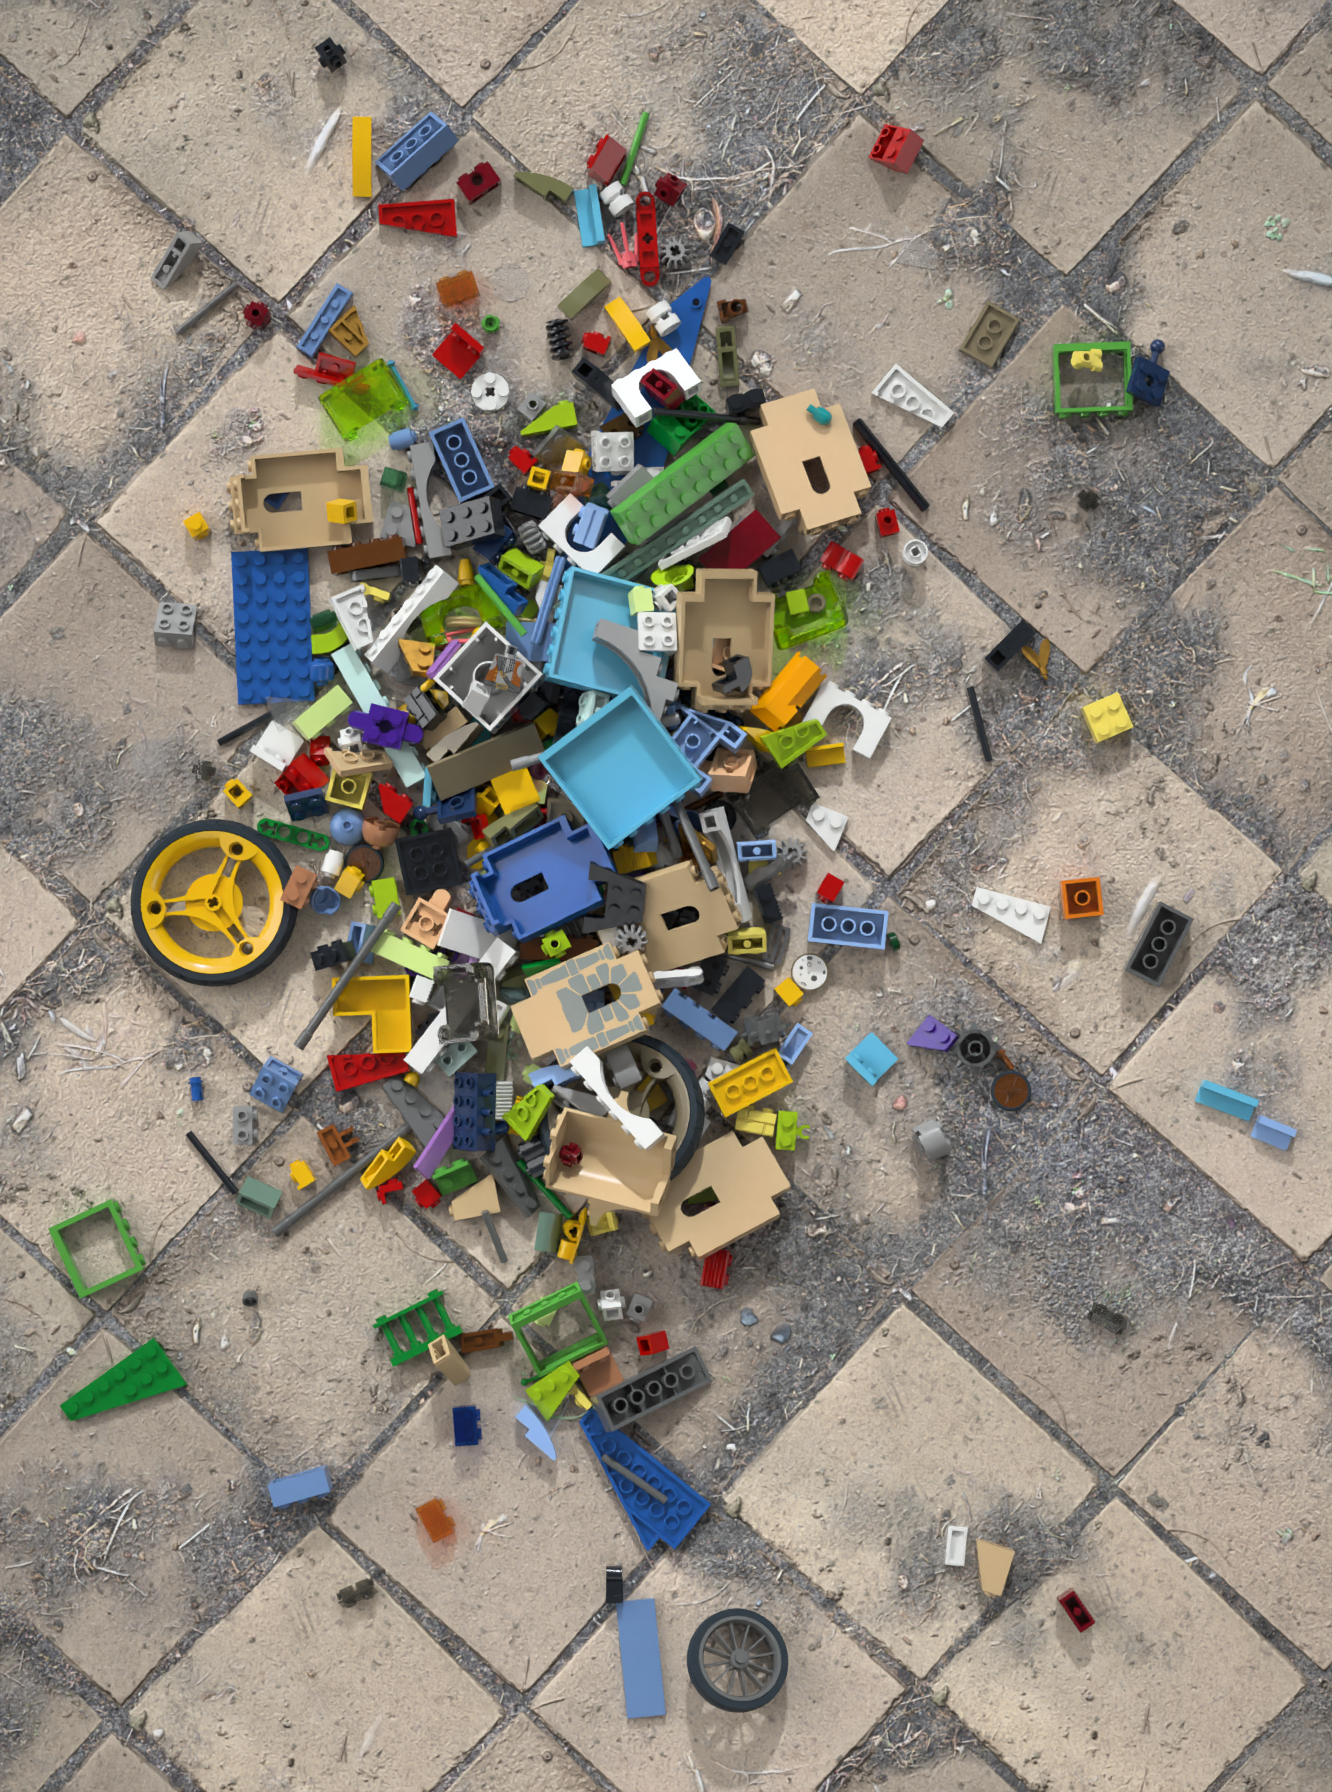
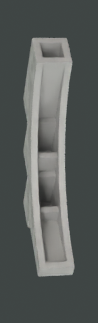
M601 618L596 623L591 641L607 647L630 667L640 684L646 704L660 721L661 716L664 717L666 713V705H670L673 701L677 700L679 694L677 689L678 683L658 677L662 670L661 658L638 650V630Z

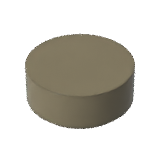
M813 594L807 600L809 610L813 613H820L826 607V600L820 594Z

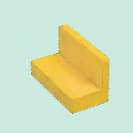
M844 743L813 746L805 751L807 768L846 763Z

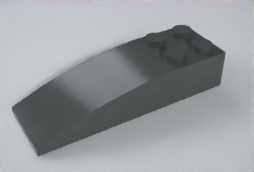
M694 1346L590 1398L605 1431L612 1432L711 1382L712 1379L697 1347Z

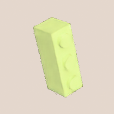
M336 685L295 719L292 724L306 740L310 738L315 740L322 734L320 730L324 726L329 728L334 724L337 715L341 714L343 716L351 709L349 705L353 702L340 686Z

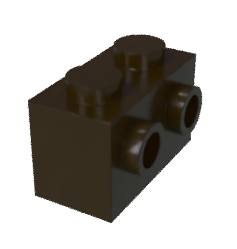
M626 413L600 426L602 433L633 432L634 440L642 437V433L645 432L644 426L641 425L636 428Z

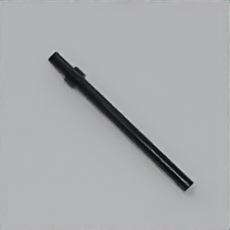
M653 408V415L729 422L740 426H746V424L760 425L761 422L760 418L747 417L746 414L727 415Z

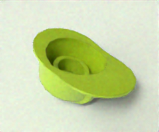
M671 565L661 570L659 567L652 573L651 580L656 585L673 584L679 592L694 588L692 578L694 568L691 565Z

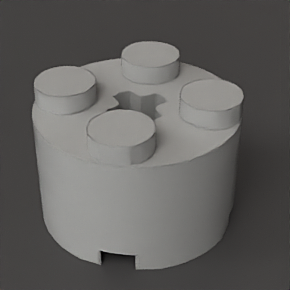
M933 1119L911 1129V1132H915V1135L912 1136L920 1155L925 1154L927 1157L924 1160L927 1164L949 1154V1150L952 1149L949 1139H945L942 1133L944 1128L941 1122H936Z

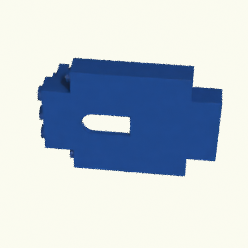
M562 815L483 854L484 861L482 864L488 873L481 875L479 872L471 874L472 881L469 882L471 886L469 892L472 898L477 900L478 905L476 908L480 916H483L486 921L483 924L488 933L496 937L511 930L514 938L524 944L606 904L599 886L607 882L588 880L590 861L597 862L598 865L605 868L609 867L614 872L618 873L607 847L591 826L586 824L574 830L570 819L566 815ZM543 873L549 887L548 890L523 902L513 900L511 894L515 886Z

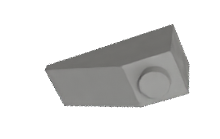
M190 231L177 232L150 279L163 290H166L194 259L203 242Z
M554 1085L552 1088V1093L555 1095L553 1102L562 1109L566 1107L607 1118L611 1110L607 1104L603 1106L594 1095Z

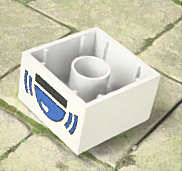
M485 622L433 679L462 705L469 694L472 681L476 680L483 684L496 653L504 655L506 645L511 644ZM518 651L515 658L523 660L520 692L515 693L489 686L491 687L490 697L480 714L477 715L469 711L494 735L518 710L520 703L526 700V697L532 691H535L545 679V676Z

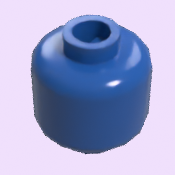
M314 658V661L310 663V679L319 686L328 685V682L334 680L335 665L330 661V658Z

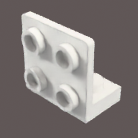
M591 431L592 470L596 472L631 471L634 468L633 432L602 433L600 431Z
M639 612L637 614L638 650L664 651V655L672 656L677 651L676 613Z
M271 721L257 745H253L250 752L284 772L299 751L304 740L275 721Z

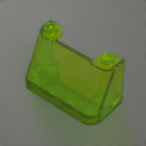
M383 358L367 365L317 398L344 442L356 439L358 437L357 433L360 431L359 429L391 409L397 410V412L403 410L407 406L406 403L409 402Z
M830 570L817 573L813 579L814 585L804 588L807 600L813 594H820L825 598L826 607L820 613H813L809 610V613H806V617L795 619V616L790 617L786 597L778 598L777 594L773 593L775 594L773 639L779 650L795 647L842 629L848 624L846 607Z

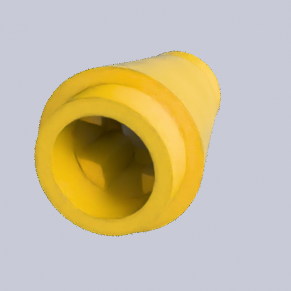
M459 560L457 578L459 587H474L476 581L471 560Z

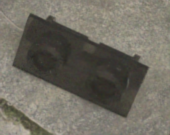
M1093 1302L1092 1309L1086 1315L1090 1321L1099 1326L1104 1321L1107 1322L1104 1329L1115 1335H1121L1123 1330L1126 1329L1127 1320L1124 1316L1111 1312L1103 1304Z
M365 1578L355 1583L356 1591H354L352 1585L339 1590V1593L336 1594L339 1600L338 1603L343 1608H351L360 1600L373 1598L374 1594L378 1593V1590L374 1587L373 1579Z

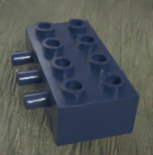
M455 1072L453 1149L495 1151L496 1073Z

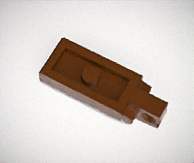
M493 1328L460 1333L462 1353L500 1348V1346H505L504 1341L514 1339L513 1331L503 1332L502 1328Z

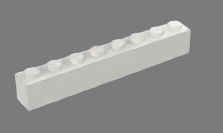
M497 937L405 1057L404 1061L421 1074L430 1073L436 1066L434 1063L438 1057L442 1058L447 1052L446 1046L449 1042L453 1043L459 1036V1029L465 1027L470 1022L471 1018L469 1016L472 1012H477L483 1004L481 1001L485 995L488 997L493 992L495 982L497 980L500 982L503 979L508 965L512 966L516 962L518 951L503 939Z

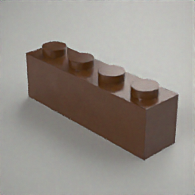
M399 534L390 535L386 540H381L380 538L370 539L369 543L366 544L355 542L351 544V547L347 548L335 546L332 547V551H327L331 574L334 576L356 570L400 563L399 559L408 558L405 538L399 537Z
M565 934L572 947L565 950L567 954L559 959L561 962H565L598 947L599 940H595V936L583 935V939H575V935ZM536 937L524 944L522 942L520 944V959L544 961L554 959L555 956L551 958L549 954H544L540 945L544 944L542 939L545 937ZM558 941L552 943V947L556 948Z

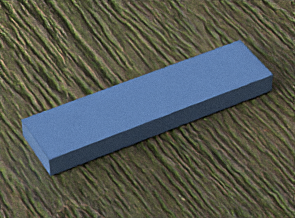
M336 283L296 348L313 358L329 334L328 330L336 323L353 293Z

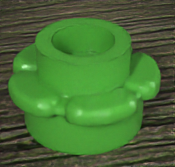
M493 315L485 316L481 322L486 333L497 332L500 328L499 318Z

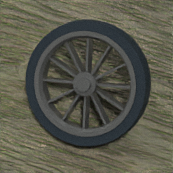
M727 1609L705 1619L694 1632L687 1650V1669L695 1689L708 1703L727 1712H749L766 1705L780 1691L788 1672V1652L780 1632L764 1616L747 1609ZM732 1625L745 1627L739 1649L737 1648ZM727 1626L732 1649L717 1633V1629ZM751 1629L761 1638L745 1651L743 1649L748 1631ZM712 1635L727 1653L706 1646L709 1637ZM763 1639L770 1653L749 1656L748 1652ZM704 1651L728 1660L704 1664ZM771 1656V1670L751 1663L749 1660ZM726 1665V1670L712 1682L705 1668ZM748 1667L770 1675L764 1686ZM732 1670L727 1691L724 1692L714 1683L727 1671ZM736 1672H738L743 1696L730 1694ZM743 1672L760 1691L748 1695Z

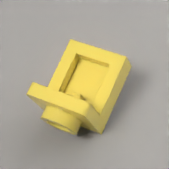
M614 1211L604 1213L600 1217L597 1226L590 1225V1217H586L590 1236L618 1230L619 1221Z

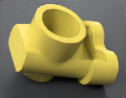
M1101 349L1074 351L1071 364L1078 370L1085 367L1090 368L1094 372H1101L1103 368L1101 362L1102 351Z

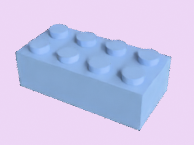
M811 903L807 942L884 950L889 911Z

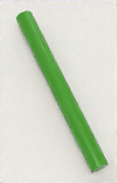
M642 112L619 182L622 186L627 185L650 115L647 112Z
M480 574L476 575L474 579L520 636H525L528 633L485 579Z

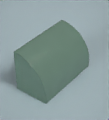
M248 1176L235 1204L271 1219L283 1192Z
M540 1211L534 1250L558 1252L563 1214Z

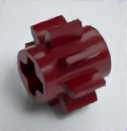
M570 1142L569 1145L561 1147L559 1158L563 1165L572 1168L573 1164L579 1165L581 1163L583 1151H581L578 1144Z

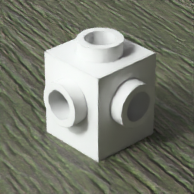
M673 584L657 586L653 590L654 594L652 595L654 608L659 612L674 611L676 609L677 592H679Z
M352 727L340 730L341 738H338L340 750L342 748L350 749V752H361V750H364L363 744L367 743L362 741L363 733H360V730L353 729Z
M620 1290L600 1291L601 1299L597 1300L598 1309L603 1312L604 1321L623 1319L622 1308H625L626 1305L624 1296H620Z

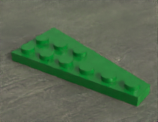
M154 1337L66 1400L60 1407L68 1419L73 1421L182 1387L188 1383Z

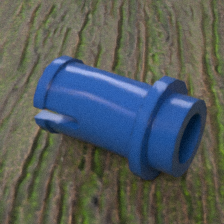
M201 1077L189 1078L190 1082L188 1084L191 1087V1100H204L202 1091L203 1080H201Z
M499 1120L498 1123H495V1135L506 1134L509 1131L505 1120Z

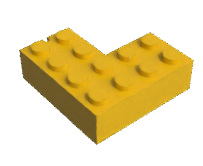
M411 976L352 977L333 1005V1016L372 1015L373 1053L410 1052L413 1048L411 997H409L411 993ZM341 977L332 978V989Z

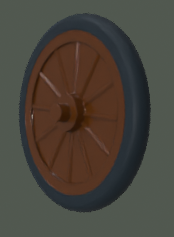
M358 844L347 852L344 866L345 869L348 866L360 869L361 873L365 875L362 881L365 882L364 884L372 883L371 881H375L381 876L384 870V859L381 852L373 849L372 845Z
M1009 1070L1000 1073L995 1077L991 1085V1097L994 1103L1006 1111H1016L1023 1108L1031 1096V1085L1028 1079L1017 1071Z

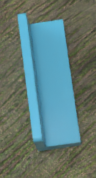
M596 184L589 185V189L574 191L582 246L590 247L605 244Z
M1202 1080L1195 1101L1246 1121L1250 1120L1254 1107H1257L1259 1100L1207 1080Z

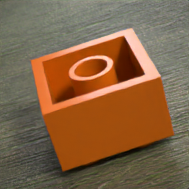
M1100 877L1059 881L1063 920L1104 915Z

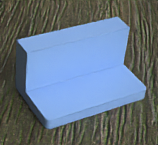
M1258 1115L1251 1137L1282 1150H1287L1292 1137H1295L1297 1130Z

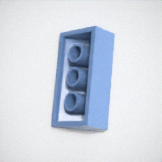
M429 112L380 156L375 163L403 191L411 186L412 182L420 175L424 174L433 163L437 162L444 153L452 149L459 139L444 121L434 113Z

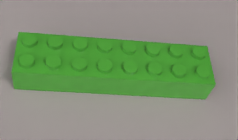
M726 422L610 512L628 542L639 545L752 459L755 454L738 425Z

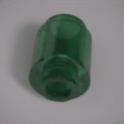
M330 609L314 614L309 619L314 633H321L336 627V622L339 621L335 611L331 612Z

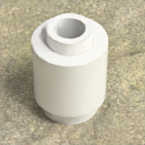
M329 850L328 854L325 855L321 868L324 877L334 879L335 876L339 877L344 862L343 853Z

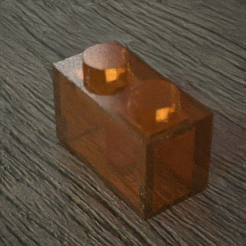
M463 270L458 272L457 276L451 278L450 276H445L436 283L444 308L480 296L472 271Z
M552 470L547 488L561 495L568 496L571 493L573 496L590 497L594 479L580 472Z
M437 1496L417 1506L415 1509L433 1543L452 1534L455 1531L454 1526H456L451 1515L448 1516L445 1512L447 1507L443 1499H438Z

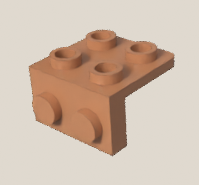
M296 865L280 900L296 907L298 911L301 908H306L310 900L308 893L309 891H314L319 881L316 879L317 874Z

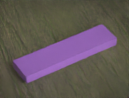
M454 1105L413 1166L424 1178L429 1179L453 1143Z

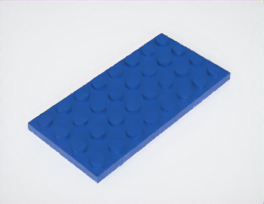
M308 548L262 553L260 551L231 552L238 705L315 701L314 681L310 679V663L313 661Z

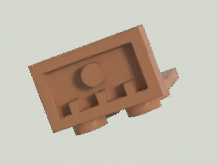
M608 1346L602 1347L572 1363L590 1397L624 1380Z

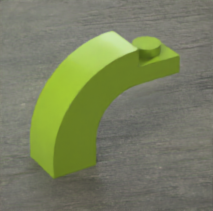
M340 621L336 628L329 633L311 635L312 654L314 656L331 654L348 643L349 639Z

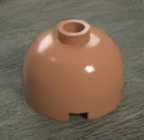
M375 816L364 817L362 836L367 843L372 845L373 849L382 850L383 847H389L395 843V839L398 838L400 833L399 823L386 818L385 821L378 820V817Z

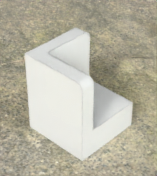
M473 680L470 685L469 694L464 700L462 707L479 715L490 697L491 687Z

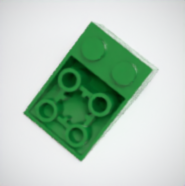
M698 395L684 400L676 408V410L716 412ZM655 416L646 432L671 454L676 456L708 420Z

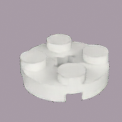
M488 372L479 376L474 381L471 394L475 405L481 410L498 411L509 400V387L502 376ZM494 388L495 396L490 395L487 397L486 389Z

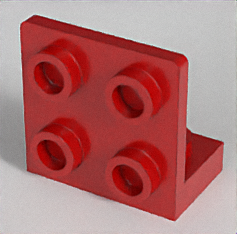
M455 323L451 327V333L434 351L432 356L457 378L462 379L486 351L484 346Z

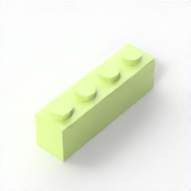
M388 929L383 932L371 952L440 983L443 982L451 964L447 960L449 956L440 952L437 955L430 953L431 948L422 944L419 947L412 945L413 940L404 936L401 940L395 937V932Z

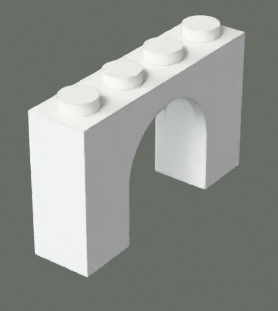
M677 348L666 352L662 357L648 362L646 366L632 371L628 376L617 379L611 384L613 397L636 428L653 419L652 409L640 393L643 388L640 381L653 368L678 386L685 400L702 392L701 381Z
M570 493L538 525L541 530L540 533L546 541L550 539L554 543L553 547L560 554L564 552L568 556L566 560L575 567L577 565L581 569L601 574L626 550V547L612 533L592 551L579 552L570 547L566 539L567 530L578 517L579 511L583 506Z
M831 681L828 683L824 682L802 722L816 718L823 725L828 714L836 707L849 706L856 709L863 719V730L852 751L869 760L891 720V717H889L890 713L881 708L879 710L872 708L873 704L867 700L862 699V701H859L855 698L856 695L848 690H845V692L839 690V686Z

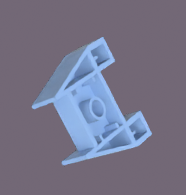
M682 706L681 715L686 719L672 738L703 777L700 781L701 785L694 791L688 790L701 799L712 785V778L699 770V767L718 743L736 754L747 740V733L732 722Z

